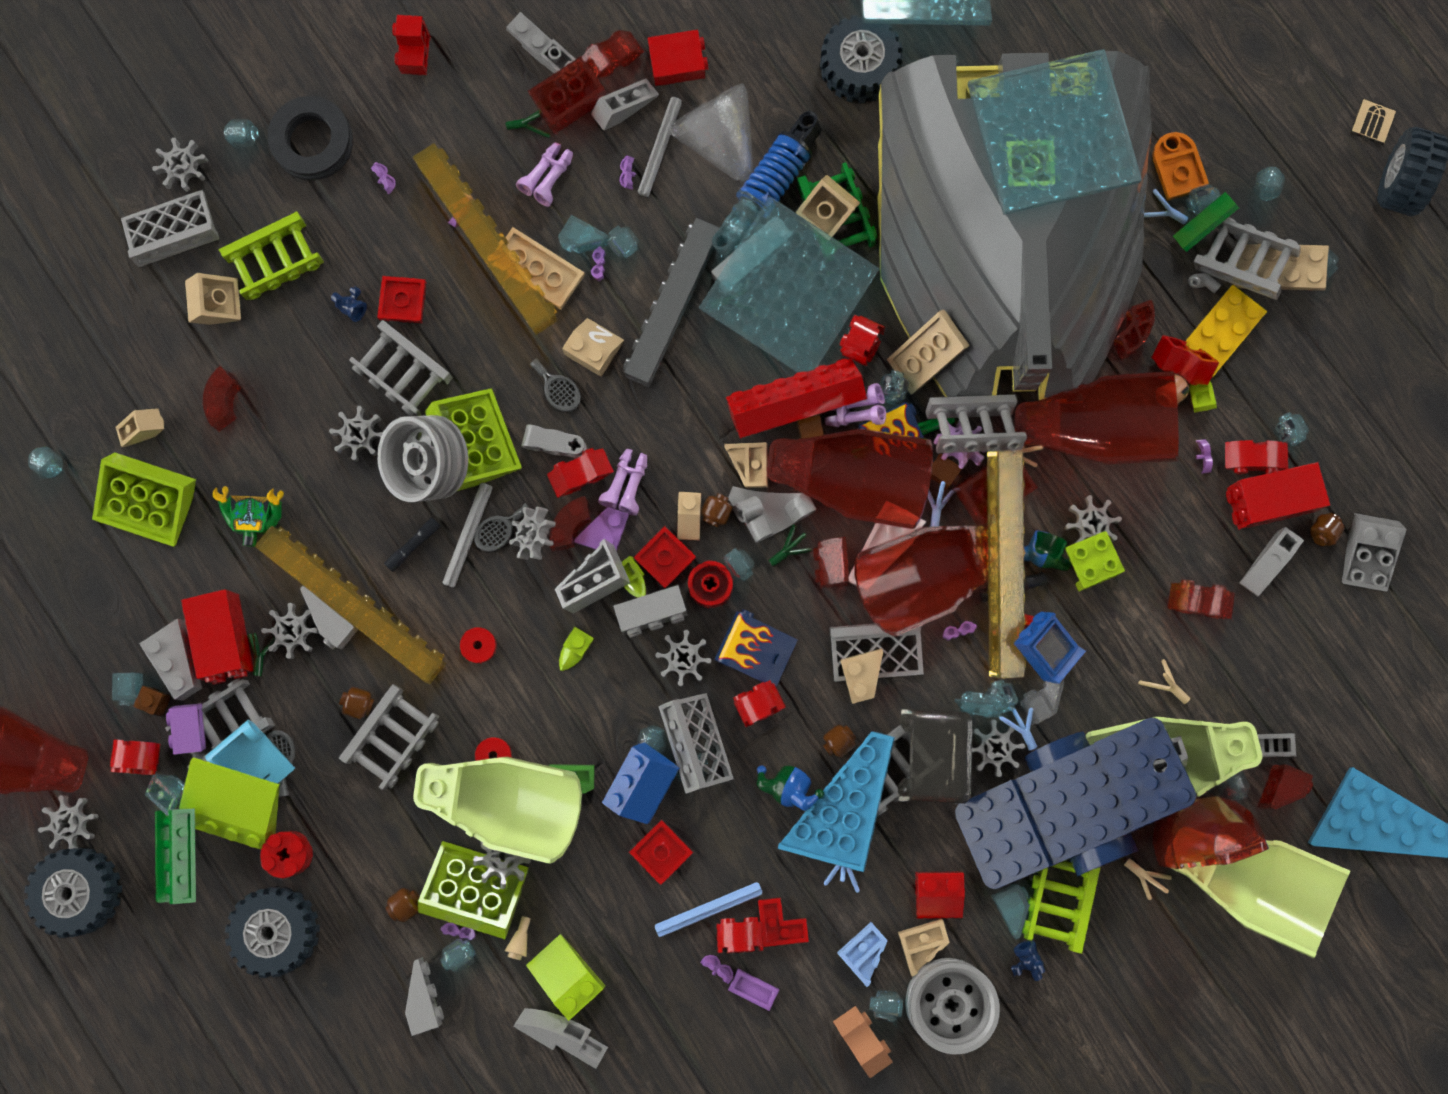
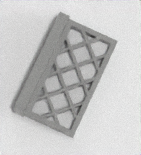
M203 190L121 218L129 247V258L138 268L219 239ZM201 199L197 210L189 207L192 201ZM181 207L177 217L169 214L172 208ZM187 210L194 213L189 222L182 219ZM157 213L161 215L156 224L149 221L152 215ZM199 216L206 218L207 223L199 226L195 225ZM166 218L174 220L169 229L162 227ZM134 221L141 222L136 231L130 229L128 223ZM179 223L186 225L184 231L174 232ZM146 224L154 227L149 236L141 234ZM159 230L166 232L164 238L154 239ZM138 237L146 240L142 246L135 248L134 244Z
M919 620L829 627L834 681H846L845 676H839L838 667L841 662H837V654L841 659H844L854 648L863 654L856 647L862 639H869L874 644L868 652L873 651L876 646L881 649L882 647L878 644L884 637H891L896 643L889 652L882 648L886 655L883 657L881 665L888 657L898 665L892 672H886L880 667L882 672L879 673L878 678L924 674L920 633L921 622ZM907 635H915L916 644L911 650L901 643ZM893 636H901V637H900L899 640H897V639L894 638ZM871 638H879V639L875 642V641L872 640ZM857 639V641L854 644L849 641ZM845 640L851 645V648L844 656L837 651L836 641ZM898 645L908 652L901 662H898L890 655ZM915 649H917V656L913 654ZM910 655L917 659L918 670H908L903 666V663ZM900 667H902L905 671H897V670H898Z
M707 693L680 700H672L659 706L676 764L680 768L679 774L685 793L734 779ZM698 700H701L702 712L695 708ZM681 704L688 709L686 716H684ZM693 714L700 718L698 725L691 721ZM704 722L709 725V734L702 729ZM688 726L695 731L693 738H691ZM700 735L706 739L704 747L697 742ZM711 744L716 747V756L709 751ZM695 748L702 753L700 760L697 757ZM706 757L713 761L711 768L704 764ZM718 765L722 768L725 777H721L716 773ZM702 770L709 774L707 782H705Z

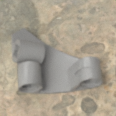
M733 486L728 496L734 513L741 522H745L756 543L781 532L817 510L808 492L768 493Z

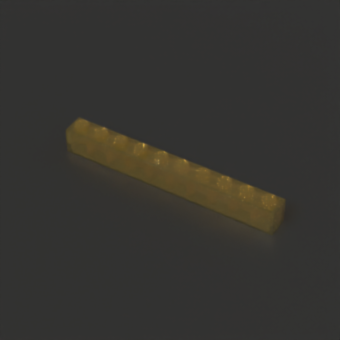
M435 143L413 156L416 165L534 334H539L557 322L555 307L551 302L546 303L543 299L545 293L538 284L534 286L531 282L533 276L526 267L522 269L518 263L521 259L515 250L510 252L506 246L509 242L502 232L500 234L496 232L494 228L497 225L491 216L486 217L482 211L485 208L478 198L474 200L470 195L473 191L466 181L462 183L458 178L461 174L454 164L452 166L449 165L447 162L449 157L444 149H438Z
M1023 451L987 452L989 676L996 678L1024 677V670L1026 668L1024 656L1014 645V642L1019 638V634L1024 630Z
M271 526L255 545L258 550L425 683L431 684L447 664L442 660L444 658L443 654L435 648L432 651L425 646L427 642L419 635L413 637L409 634V627L401 621L398 623L394 622L391 619L393 615L383 607L381 610L375 607L376 601L367 594L362 596L356 592L359 589L349 580L345 583L340 579L342 574L333 567L328 569L322 565L325 562L315 553L312 556L307 553L308 547L299 540L296 542L292 541L289 538L291 534L280 526L277 529Z

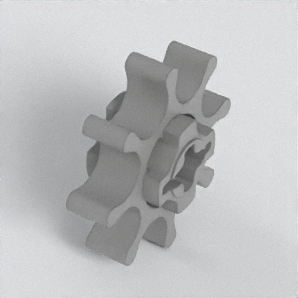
M172 138L173 149L170 152L165 153L159 148L156 149V153L164 158V162L160 166H153L152 170L157 175L162 173L168 174L167 178L163 181V185L167 189H171L175 181H181V187L188 192L190 190L188 180L191 177H198L201 181L205 180L203 174L197 172V167L201 163H208V159L204 154L197 157L193 156L194 151L198 148V145L193 140H190L186 148L181 149L178 140Z
M361 406L357 407V415L353 419H347L343 412H339L338 415L344 420V426L339 430L332 428L329 430L333 436H342V443L336 446L334 450L341 454L344 449L352 448L351 459L355 462L359 461L358 455L363 449H368L371 455L376 456L377 452L372 449L371 444L373 440L381 439L383 432L375 433L373 431L374 425L380 422L381 418L375 414L372 419L364 420V409ZM353 428L359 431V433L361 434L360 436L363 438V440H360L358 437H356Z
M1089 495L1085 498L1086 510H1079L1075 505L1069 507V511L1076 515L1077 521L1075 524L1068 523L1064 529L1078 530L1080 538L1075 543L1101 533L1102 527V532L1106 531L1111 542L1117 540V536L1110 532L1109 525L1110 523H1119L1122 518L1120 516L1110 518L1106 514V509L1111 504L1110 500L1104 502L1102 508H1097L1092 503V496ZM1092 520L1093 522H1096L1097 525L1095 527L1093 525H1089V521Z
M524 507V519L521 522L512 521V526H516L518 532H516V538L510 540L509 543L510 545L520 547L517 558L528 560L530 555V558L541 560V547L553 545V541H549L547 535L549 534V529L555 527L556 523L544 520L548 509L536 507V510Z
M288 603V613L284 617H280L277 611L271 610L269 614L276 619V624L272 629L263 628L261 630L264 634L273 633L275 636V642L268 647V650L276 652L278 647L284 645L287 648L286 658L294 659L293 651L298 645H302L305 651L311 652L312 647L307 645L306 637L310 633L319 634L317 628L309 629L306 625L307 619L312 616L310 611L306 610L302 616L297 617L295 614L296 605L293 603ZM286 625L293 628L292 631L294 632L293 634H295L296 637L289 634L290 631L288 630Z
M684 630V639L680 643H674L669 635L665 636V640L671 645L670 651L666 654L657 652L655 655L656 658H665L669 662L668 668L661 672V676L666 677L671 671L677 672L679 674V686L684 685L683 678L688 673L694 674L697 680L701 681L702 676L696 671L698 664L703 662L711 664L712 662L710 658L704 659L698 654L700 647L706 645V640L702 639L699 644L691 645L688 642V630ZM677 650H679L683 655L689 654L687 659L689 664L691 665L690 667L683 661L680 663L678 662L680 660V657L677 653ZM674 653V654H675V655H674V660L672 661V660H671V657H672V654ZM696 656L695 663H692L693 657Z
M991 720V731L988 735L982 734L977 728L973 729V734L980 738V745L977 748H967V752H978L981 754L982 761L976 766L978 771H981L985 764L991 763L995 767V776L1000 777L1002 776L1000 767L1003 762H1009L1013 768L1019 767V763L1012 759L1011 753L1016 748L1024 749L1025 745L1023 743L1014 745L1010 741V734L1015 729L1009 727L1006 733H1000L996 728L997 721ZM998 736L997 739H992L991 737ZM990 743L999 744L998 749L1001 754L999 752L993 753V747ZM998 757L1000 760L995 761L994 758Z
M61 795L58 797L60 801L58 811L55 812L51 807H44L42 809L43 813L50 816L51 822L47 827H40L38 831L40 833L48 831L54 833V840L49 845L51 849L59 848L61 841L64 839L68 842L69 849L79 848L76 840L80 835H83L86 839H93L95 837L93 833L87 831L86 824L91 819H98V814L84 815L83 806L88 801L86 798H79L77 804L71 807L68 803V796Z
M481 842V848L485 849L488 853L484 857L475 856L473 864L474 866L485 865L488 868L487 872L482 874L483 883H486L491 876H497L501 879L500 888L505 889V879L509 875H515L519 881L524 880L525 874L517 866L521 863L529 864L531 859L489 849Z

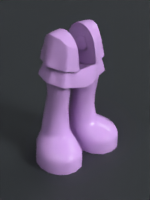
M556 142L546 149L538 165L527 176L521 177L516 182V187L527 196L533 194L535 199L546 207H549L553 201L551 194L552 186L558 177L566 171L573 156V152L566 149L558 161L554 160L561 148V144ZM548 167H550V172L547 174L544 180L536 187L537 182L539 181L543 173L546 171Z
M878 383L868 386L866 400L830 410H836L837 415L826 417L825 424L833 427L846 426L857 421H872L875 425L884 424L886 410L884 406L880 405L885 403L881 386ZM875 405L870 409L850 412L849 410L855 407Z
M626 449L619 458L620 462L617 464V472L609 490L600 495L598 503L615 509L626 475H629L628 485L618 507L620 511L635 516L639 511L635 495L640 480L645 475L647 455L640 453L634 469L628 467L633 450Z

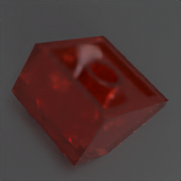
M846 537L818 541L817 547L813 548L814 561H818V569L815 570V583H819L820 588L846 587L849 582Z
M1272 765L1257 807L1260 809H1278L1304 798L1312 790L1313 782L1311 780L1313 775L1289 765Z

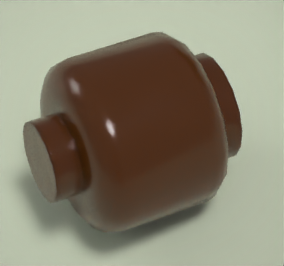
M717 493L716 497L708 496L700 511L703 517L702 521L717 528L719 525H725L733 510L731 504L728 503L729 498Z
M1333 513L1319 515L1310 529V535L1314 542L1320 546L1335 545L1345 529L1342 519Z
M351 687L348 693L343 692L339 705H343V714L363 719L365 715L369 716L374 699L371 698L372 696L369 691Z
M838 724L824 734L825 744L823 748L830 757L835 755L838 758H843L856 747L855 740L857 738L847 725L843 727Z
M401 888L388 898L387 906L385 907L386 911L395 922H406L418 913V900L420 896L415 890L410 891L407 888Z

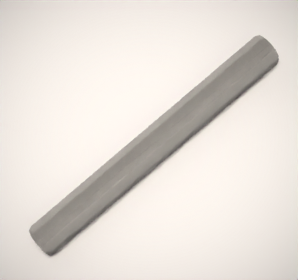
M672 97L668 104L638 189V194L648 197L650 195L682 104L679 98Z
M486 483L480 484L443 580V584L446 586L455 587L492 491V486Z

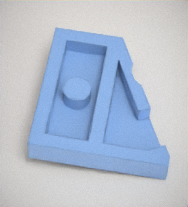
M870 922L837 952L866 987L871 983V976L875 967L877 968L880 954L884 951L887 939Z

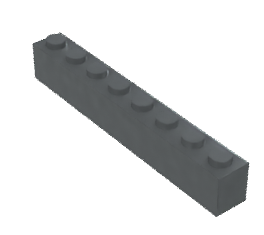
M698 218L695 219L694 224H689L686 231L687 239L685 243H680L677 250L679 256L676 262L672 261L668 269L670 275L667 281L664 280L659 289L660 297L658 301H653L650 308L652 314L649 320L645 319L641 327L643 333L640 339L636 338L632 347L634 351L631 359L627 358L623 366L626 378L649 388L720 237L719 227Z

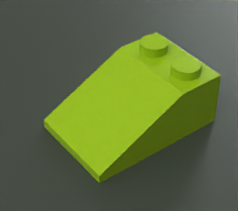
M561 934L526 965L548 997L568 1021L605 988V984Z

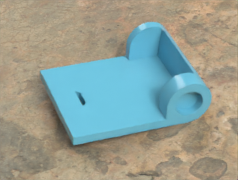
M250 720L243 723L205 756L207 762L277 784L295 769L266 735Z

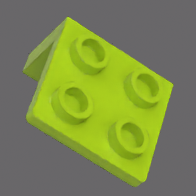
M1106 531L1065 548L1079 579V582L1075 584L1079 592L1125 572Z

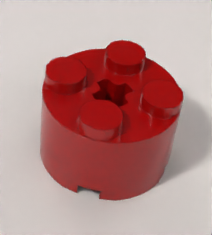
M854 315L849 327H851L849 334H844L839 346L842 347L840 352L842 356L867 366V361L871 362L881 343L878 336L879 334L884 335L885 326L861 315Z
M706 561L691 571L688 578V588L692 599L698 605L705 608H716L722 606L730 598L733 590V580L730 572L723 564L716 561ZM714 580V584L717 586L708 590L705 583Z
M771 680L754 686V692L750 690L733 697L734 705L745 727L753 725L756 721H762L778 713L781 709L786 708L775 684Z
M113 740L110 761L111 772L155 775L158 769L161 744Z
M285 831L270 835L262 846L260 854L261 866L270 875L277 878L296 876L309 867L313 858L312 846L305 835L300 832ZM284 851H287V853L290 854L289 858H286V856L284 855Z
M758 917L744 918L743 922L735 923V918L721 919V924L716 925L718 953H723L722 949L726 948L727 953L755 951L754 947H758V951H764L762 922H758Z

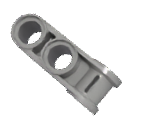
M526 425L521 446L532 451H542L552 455L575 459L582 456L581 453L587 450L586 444L578 435L554 429H544L535 425ZM576 443H578L580 448H576L574 451L571 446H576Z

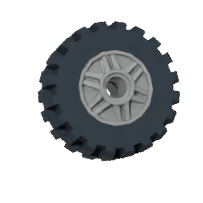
M853 15L851 20H847V18L840 20L839 26L834 25L830 29V34H826L821 50L820 70H822L823 81H827L829 90L833 91L835 89V95L839 98L845 96L847 97L846 101L853 102L854 99L859 100V103H865L866 99H870L871 102L876 101L884 77L889 72H895L901 68L903 60L902 43L898 42L899 36L897 32H891L892 26L888 23L885 25L881 23L882 19L878 17L875 20L870 19V15H864L863 18Z
M1411 127L1403 132V135L1400 136L1397 144L1393 147L1391 155H1389L1380 179L1377 200L1382 208L1407 216H1416L1424 211L1426 205L1430 203L1432 196L1437 191L1447 166L1448 139L1445 135L1419 127Z
M83 848L63 849L45 856V861H39L34 866L37 871L30 872L27 878L30 881V885H26L24 893H28V899H25L24 902L25 906L30 907L31 911L28 912L30 919L35 918L37 920L35 925L39 929L46 928V934L51 936L57 934L59 938L81 936L95 932L97 928H102L107 924V919L114 916L116 911L113 908L119 906L121 901L120 898H117L118 893L122 892V885L118 886L117 880L121 878L119 872L114 873L113 869L116 866L113 862H106L107 856L102 853H96L93 849Z
M270 887L246 895L244 900L239 901L235 905L236 910L230 912L228 917L231 922L225 927V932L229 933V938L225 939L226 946L231 945L232 951L229 952L231 959L237 958L238 962L236 965L240 969L246 968V973L252 976L258 974L260 978L271 976L274 978L294 971V969L302 966L307 958L311 957L314 952L313 946L317 945L319 940L316 937V932L320 931V924L316 925L315 918H318L317 912H312L310 907L313 905L309 900L305 901L303 899V894L293 892L291 888Z

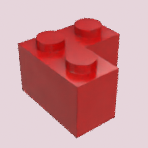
M397 15L396 23H393L392 26L393 36L396 37L397 45L399 46V51L395 53V65L398 66L401 74L427 75L430 33L423 16Z

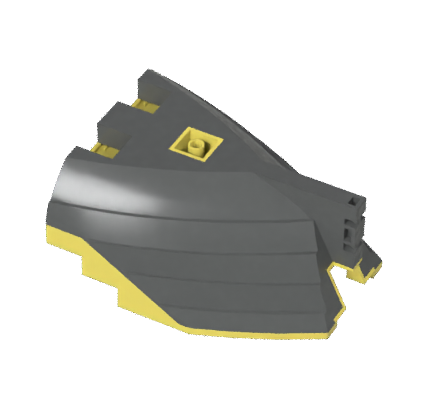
M1095 51L1090 63L1049 64V53H1009L1001 55L997 66H956V55H932L910 63L895 72H889L882 80L879 91L880 139L878 158L880 188L877 200L880 280L909 338L912 337L933 316L944 309L970 345L933 377L945 397L996 395L1001 370H1012L1013 391H1036L1038 389L1039 401L1082 402L1109 353L1127 313L1142 271L1144 210L1148 183V156L1152 135L1149 66H1144L1135 58L1119 51ZM1061 84H1070L1072 86V91H1063L1061 89ZM977 85L981 88L982 92L973 94L969 87Z

